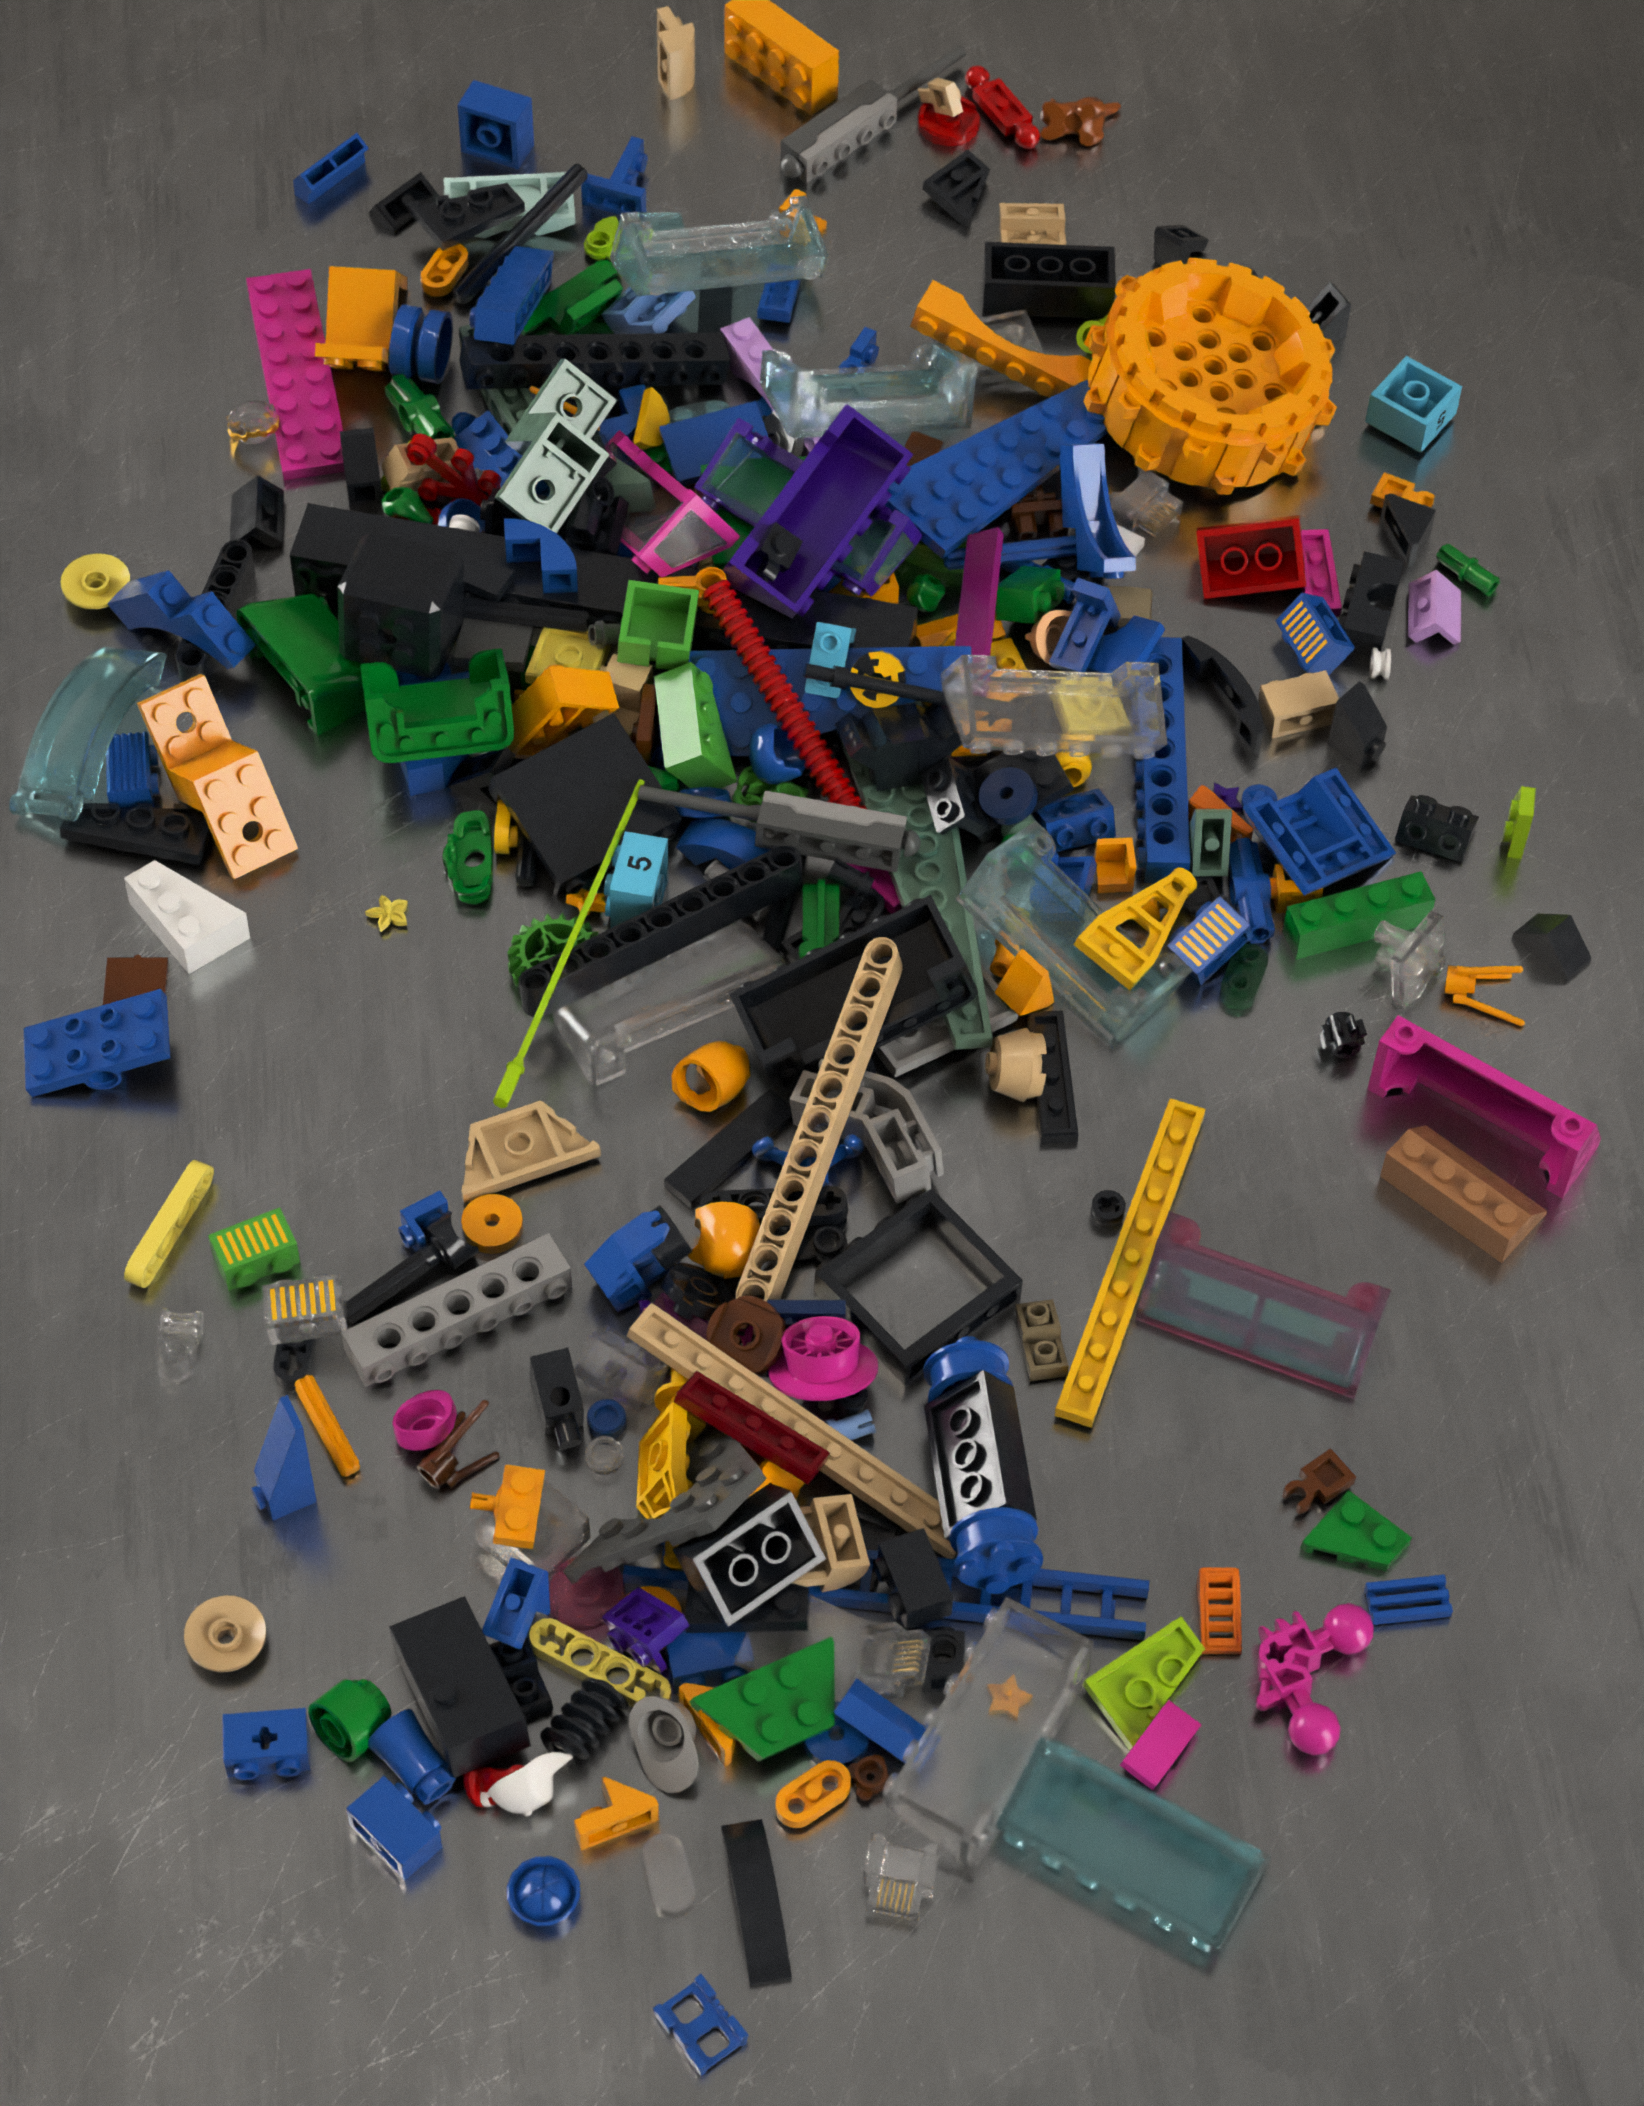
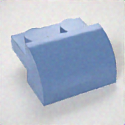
M640 276L601 315L615 334L665 333L668 329L667 326L676 317L686 312L687 306L696 296L691 286H668L663 276Z

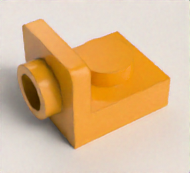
M1274 865L1272 878L1269 879L1271 899L1274 900L1276 913H1286L1287 906L1322 897L1323 888L1304 896L1292 880H1285L1284 870L1281 865Z

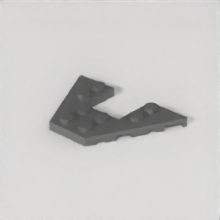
M710 1425L693 1442L686 1444V1455H689L690 1458L686 1477L688 1480H696L697 1482L687 1492L676 1496L670 1503L671 1508L660 1519L614 1518L606 1522L598 1531L600 1535L563 1570V1573L570 1583L574 1584L590 1569L601 1566L606 1572L620 1564L636 1561L651 1555L665 1541H669L673 1547L693 1537H700L714 1532L767 1478L738 1441Z

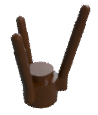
M488 1400L481 1401L462 1424L461 1422L465 1418L466 1413L460 1411L456 1416L454 1428L446 1439L434 1446L421 1460V1463L417 1465V1469L422 1477L436 1489H439L444 1484L452 1489L461 1479L499 1458V1453L495 1451L456 1472L455 1467L459 1462L450 1452L488 1407Z

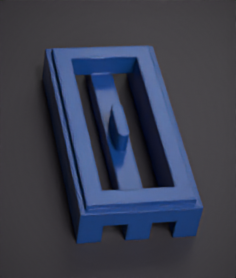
M1445 1575L1367 1582L1364 1589L1373 1625L1451 1617L1453 1608L1452 1604H1449L1450 1595L1449 1590L1445 1586ZM1439 1601L1440 1604L1433 1606L1378 1611V1607L1384 1606H1408L1415 1605V1603Z

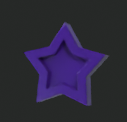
M1214 782L1213 792L1234 812L1242 813L1243 807L1237 800L1239 787L1224 788Z

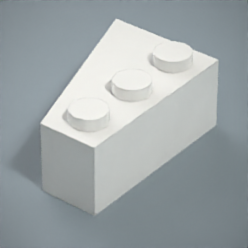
M156 860L124 877L130 905L188 974L193 973L250 939L245 912Z

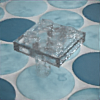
M1432 910L1412 932L1398 928L1386 920H1383L1375 930V942L1383 944L1375 955V965L1391 971V1002L1393 1006L1403 1011L1413 999L1418 1000L1421 997L1428 981L1433 976H1438L1441 973L1446 962V957L1444 956V942L1446 939L1444 916Z

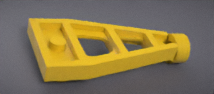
M1184 868L1174 869L1167 877L1098 915L1077 937L1073 945L1130 991L1155 963L1186 898L1197 888L1195 877ZM1153 898L1168 909L1161 922H1158L1141 908ZM1133 919L1149 932V937L1142 948H1138L1119 933L1116 927L1126 920Z

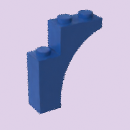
M1104 444L1060 445L1062 524L1064 528H1075L1077 570L1089 571L1090 577H1103V579L1124 578V571H1136V557L1125 545L1112 512L1106 479Z
M169 570L129 581L107 603L128 630L151 627L168 631L195 644L215 658L226 669L235 668L255 647V643L213 592L191 597Z

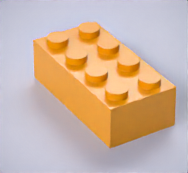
M731 0L724 5V52L729 58L744 66L752 75L763 80L774 91L782 94L794 106L801 108L810 116L838 98L839 50L770 0Z

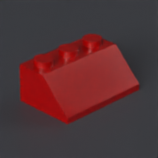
M1300 515L1197 528L1196 535L1204 599L1307 587Z

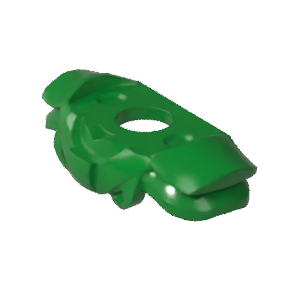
M482 810L463 812L456 817L453 834H448V843L442 853L443 864L448 870V877L453 882V888L458 893L459 900L468 904H478L485 901L490 895L492 885V829L489 817ZM479 852L485 856L484 861L476 867H469L465 864L466 858L472 853Z

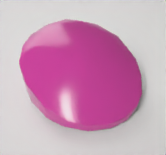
M428 1390L415 1395L398 1408L393 1417L392 1425L395 1439L401 1447L406 1450L424 1451L433 1448L446 1439L454 1428L457 1416L456 1405L450 1394L442 1390Z

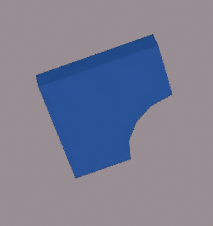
M1134 615L1125 626L1114 633L1101 637L1085 673L1130 686L1164 633L1165 628L1160 622Z

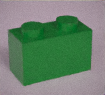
M1021 566L998 584L996 620L1031 624L1039 621L1043 615L1059 605L1064 597L1065 587L1061 581L1060 569Z

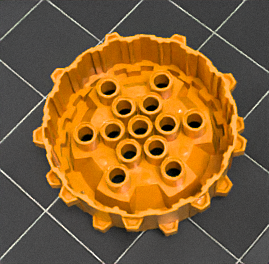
M1189 258L1187 264H1183L1182 260L1167 263L1149 271L1143 276L1134 278L1125 275L1118 281L1114 290L1117 298L1111 307L1104 326L1092 325L1084 342L1089 351L1093 352L1091 356L1093 358L1088 369V387H1090V390L1087 391L1083 401L1088 412L1104 416L1103 423L1107 428L1106 431L1122 449L1124 448L1134 456L1136 466L1144 471H1158L1170 479L1181 483L1214 489L1217 494L1231 495L1236 487H1251L1264 483L1269 478L1280 475L1283 472L1294 476L1302 470L1306 461L1302 451L1315 425L1329 426L1337 409V406L1328 399L1330 395L1328 393L1329 388L1332 384V364L1329 360L1332 358L1335 348L1331 339L1324 338L1319 325L1312 323L1308 309L1296 297L1290 299L1285 295V288L1265 275L1262 279L1252 275V269L1231 262L1227 266L1217 265V260Z

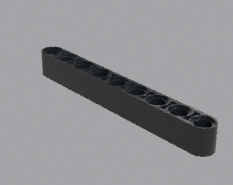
M791 846L776 847L574 946L543 1016L549 1015L797 892L803 885L800 852ZM562 952L525 970L519 976L522 1008L527 1015L535 1016Z

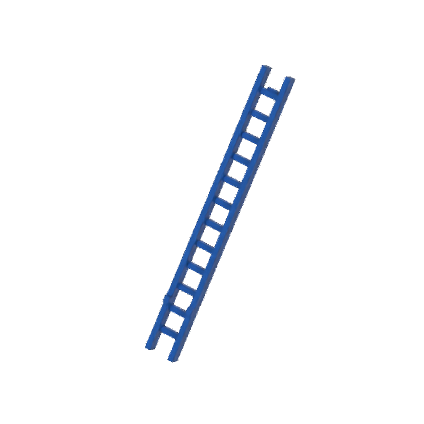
M665 1542L660 1544L663 1545L660 1569L624 1565L623 1583L682 1590L688 1589L686 1574L682 1571H673L664 1564ZM866 1549L870 1567L861 1577L860 1591L836 1589L821 1592L819 1586H810V1604L891 1612L887 1598L888 1594L870 1592L871 1576L874 1568L873 1560L877 1559L878 1551ZM936 1557L951 1591L952 1577H956L954 1571L956 1559ZM1040 1569L1037 1574L1020 1583L1022 1585L1020 1609L990 1605L991 1593H988L986 1589H981L980 1604L953 1601L952 1614L944 1618L1144 1640L1146 1622L1114 1619L1116 1600H1112V1595L1147 1598L1150 1580ZM1032 1586L1062 1589L1060 1613L1030 1610ZM1072 1590L1102 1593L1100 1617L1070 1614Z

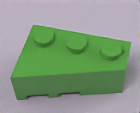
M689 662L654 676L665 769L690 788H723L736 783L737 778L709 675Z

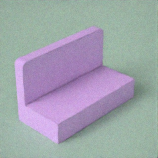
M1434 570L1409 583L1408 636L1417 643L1439 632L1449 642L1456 645L1461 642V591L1438 570Z

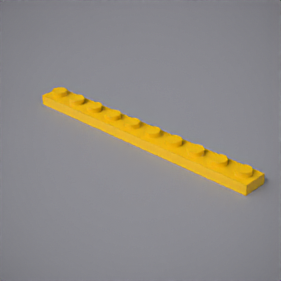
M1172 1098L1169 1099L1055 1408L1054 1416L1091 1428L1093 1426L1204 1119L1206 1110L1204 1108Z

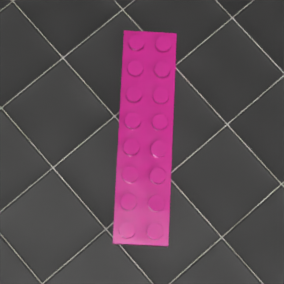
M311 269L246 278L270 411L272 408L279 417L278 430L275 432L284 481L344 472L340 431H343L331 368L329 365H324L323 359L315 357V343H325ZM272 411L273 425H277V417Z

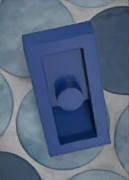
M511 1557L482 1631L485 1636L522 1649L536 1611L548 1616L550 1614L548 1571Z

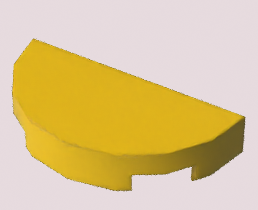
M653 387L643 392L633 443L642 450L655 448L662 444L659 426L670 424L667 406L661 395Z

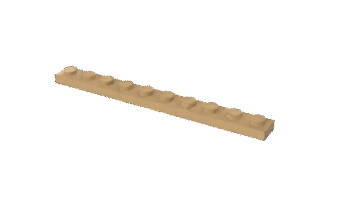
M652 1302L629 1328L628 1338L687 1379L697 1370L829 1451V1458L820 1469L822 1473L910 1533L924 1528L933 1550L945 1558L954 1559L958 1553L953 1550L950 1541L944 1538L938 1500Z

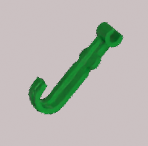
M818 879V884L803 885L802 940L805 942L799 946L800 959L815 948H823L838 941L839 884H825V879Z

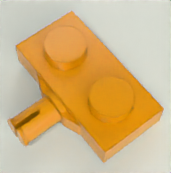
M505 1464L502 1485L497 1491L496 1496L472 1492L471 1510L494 1512L495 1531L493 1544L533 1549L545 1470Z

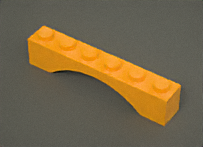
M934 280L931 282L914 313L910 325L911 328L1048 398L1088 379V369L1091 360L1082 355L1060 356L1043 354L1027 350L1007 341L994 333L976 316L962 294Z

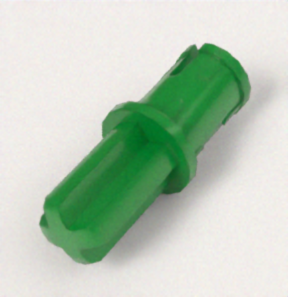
M1450 544L1443 545L1436 555V559L1459 575L1458 580L1461 582L1466 580L1486 596H1490L1500 583V578L1479 565L1478 559L1475 557L1470 559Z

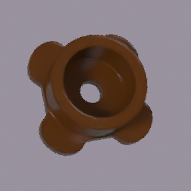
M880 1755L864 1757L858 1763H852L847 1768L851 1780L854 1781L857 1788L856 1796L860 1800H870L873 1794L881 1791L890 1792L894 1787V1778L888 1775L885 1759ZM868 1775H873V1776H874V1780H872V1781L868 1780V1779H867V1776H868Z

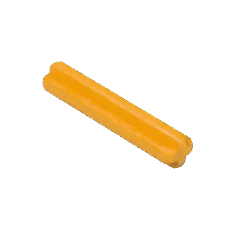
M306 1375L302 1379L296 1380L294 1384L295 1390L340 1475L348 1477L358 1472L360 1469L359 1460L314 1376Z

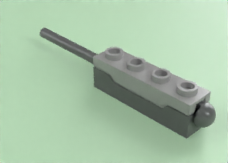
M960 45L889 93L871 79L781 140L780 164L782 172L790 178L800 177L805 183L810 182L817 176L823 175L834 164L846 159L850 153L860 146L869 143L873 137L883 130L892 127L897 118V102L965 57V49Z
M643 785L640 786L638 799L756 821V847L774 849L780 846H791L796 848L801 855L832 861L839 858L844 863L897 872L902 849L905 850L904 857H910L918 852L921 845L919 835L911 829L909 831L906 830L907 816L792 796L785 793L765 791L762 804L752 806Z

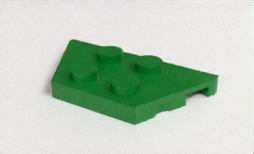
M832 1636L695 1696L689 1702L697 1712L699 1710L703 1711L720 1725L718 1729L730 1739L739 1741L743 1749L758 1762L826 1732L835 1726V1713H833L835 1710L834 1640Z

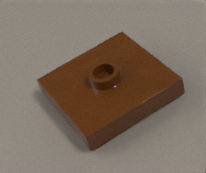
M643 684L639 722L633 724L632 742L636 744L637 750L647 765L654 767L652 754L658 727L655 685Z

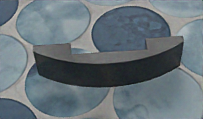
M1188 635L1183 637V666L1196 683L1210 679L1237 714L1235 733L1253 756L1258 755L1263 737V718L1259 703L1249 683L1239 670L1218 651L1198 639Z
M758 1819L722 1825V1837L727 1864L731 1874L749 1985L752 1987L792 1980L782 1912L763 1820Z

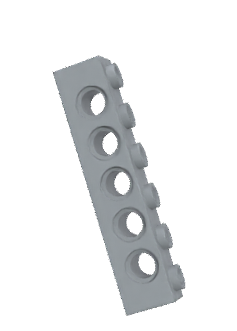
M548 1233L341 1332L344 1352L365 1387L375 1382L387 1381L396 1372L410 1365H420L429 1356L445 1348H455L464 1339L478 1332L490 1331L499 1322L513 1315H523L534 1305L548 1298L555 1299L560 1297L567 1289L572 1287L571 1267ZM526 1277L535 1278V1280L529 1282L522 1281L521 1279ZM494 1293L501 1295L497 1298L487 1297L488 1295ZM457 1310L467 1311L462 1315L452 1314ZM421 1327L432 1328L431 1330L426 1332L418 1331V1329ZM389 1343L397 1344L394 1348H383L384 1345Z

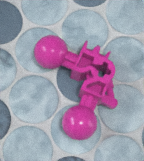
M1352 1603L1335 1606L1323 1620V1627L1312 1632L1297 1611L1292 1613V1624H1289L1283 1618L1276 1619L1274 1621V1632H1271L1265 1626L1258 1628L1261 1645L1259 1647L1257 1673L1261 1685L1259 1696L1256 1699V1707L1260 1711H1267L1276 1705L1279 1710L1288 1706L1292 1713L1288 1727L1291 1741L1301 1752L1312 1756L1326 1754L1331 1750L1340 1738L1341 1727L1337 1715L1328 1706L1313 1703L1310 1697L1313 1681L1310 1673L1320 1669L1323 1653L1332 1649L1345 1655L1360 1653L1369 1645L1374 1635L1371 1616L1361 1606Z

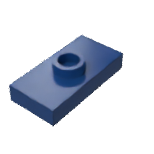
M769 267L757 308V318L790 322L802 279L801 270Z

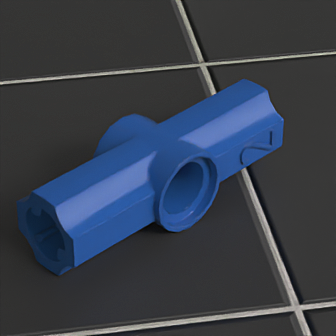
M1238 838L1230 844L1228 868L1230 871L1229 892L1231 905L1233 908H1237L1238 914L1250 924L1253 937L1249 940L1250 943L1260 944L1274 937L1275 932L1270 908V879L1267 873L1263 874L1257 842H1253L1249 838Z

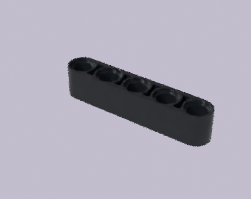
M234 539L223 545L202 594L213 592L235 620L237 618L236 611L242 607L255 576L252 548L247 541ZM182 638L175 655L180 682H184L199 674L205 675L207 682H209L218 661L195 644Z

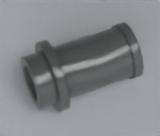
M596 621L595 624H591L588 629L590 644L595 645L597 648L618 644L621 623L605 624L604 621Z

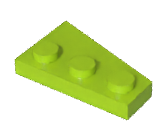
M1180 1616L1085 1679L1082 1686L1130 1751L1205 1648L1182 1616Z

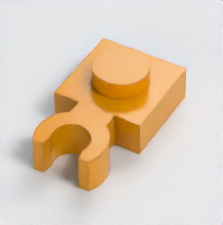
M1384 472L1371 495L1370 504L1383 508L1385 495L1394 494L1432 508L1435 496L1427 491L1415 492V483Z

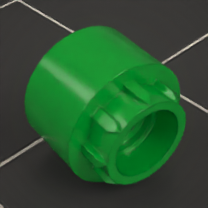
M343 1679L308 1707L310 1722L320 1740L335 1756L346 1762H353L369 1749L368 1740L371 1735L392 1716L390 1705L384 1694L375 1684L367 1679H355L353 1681Z

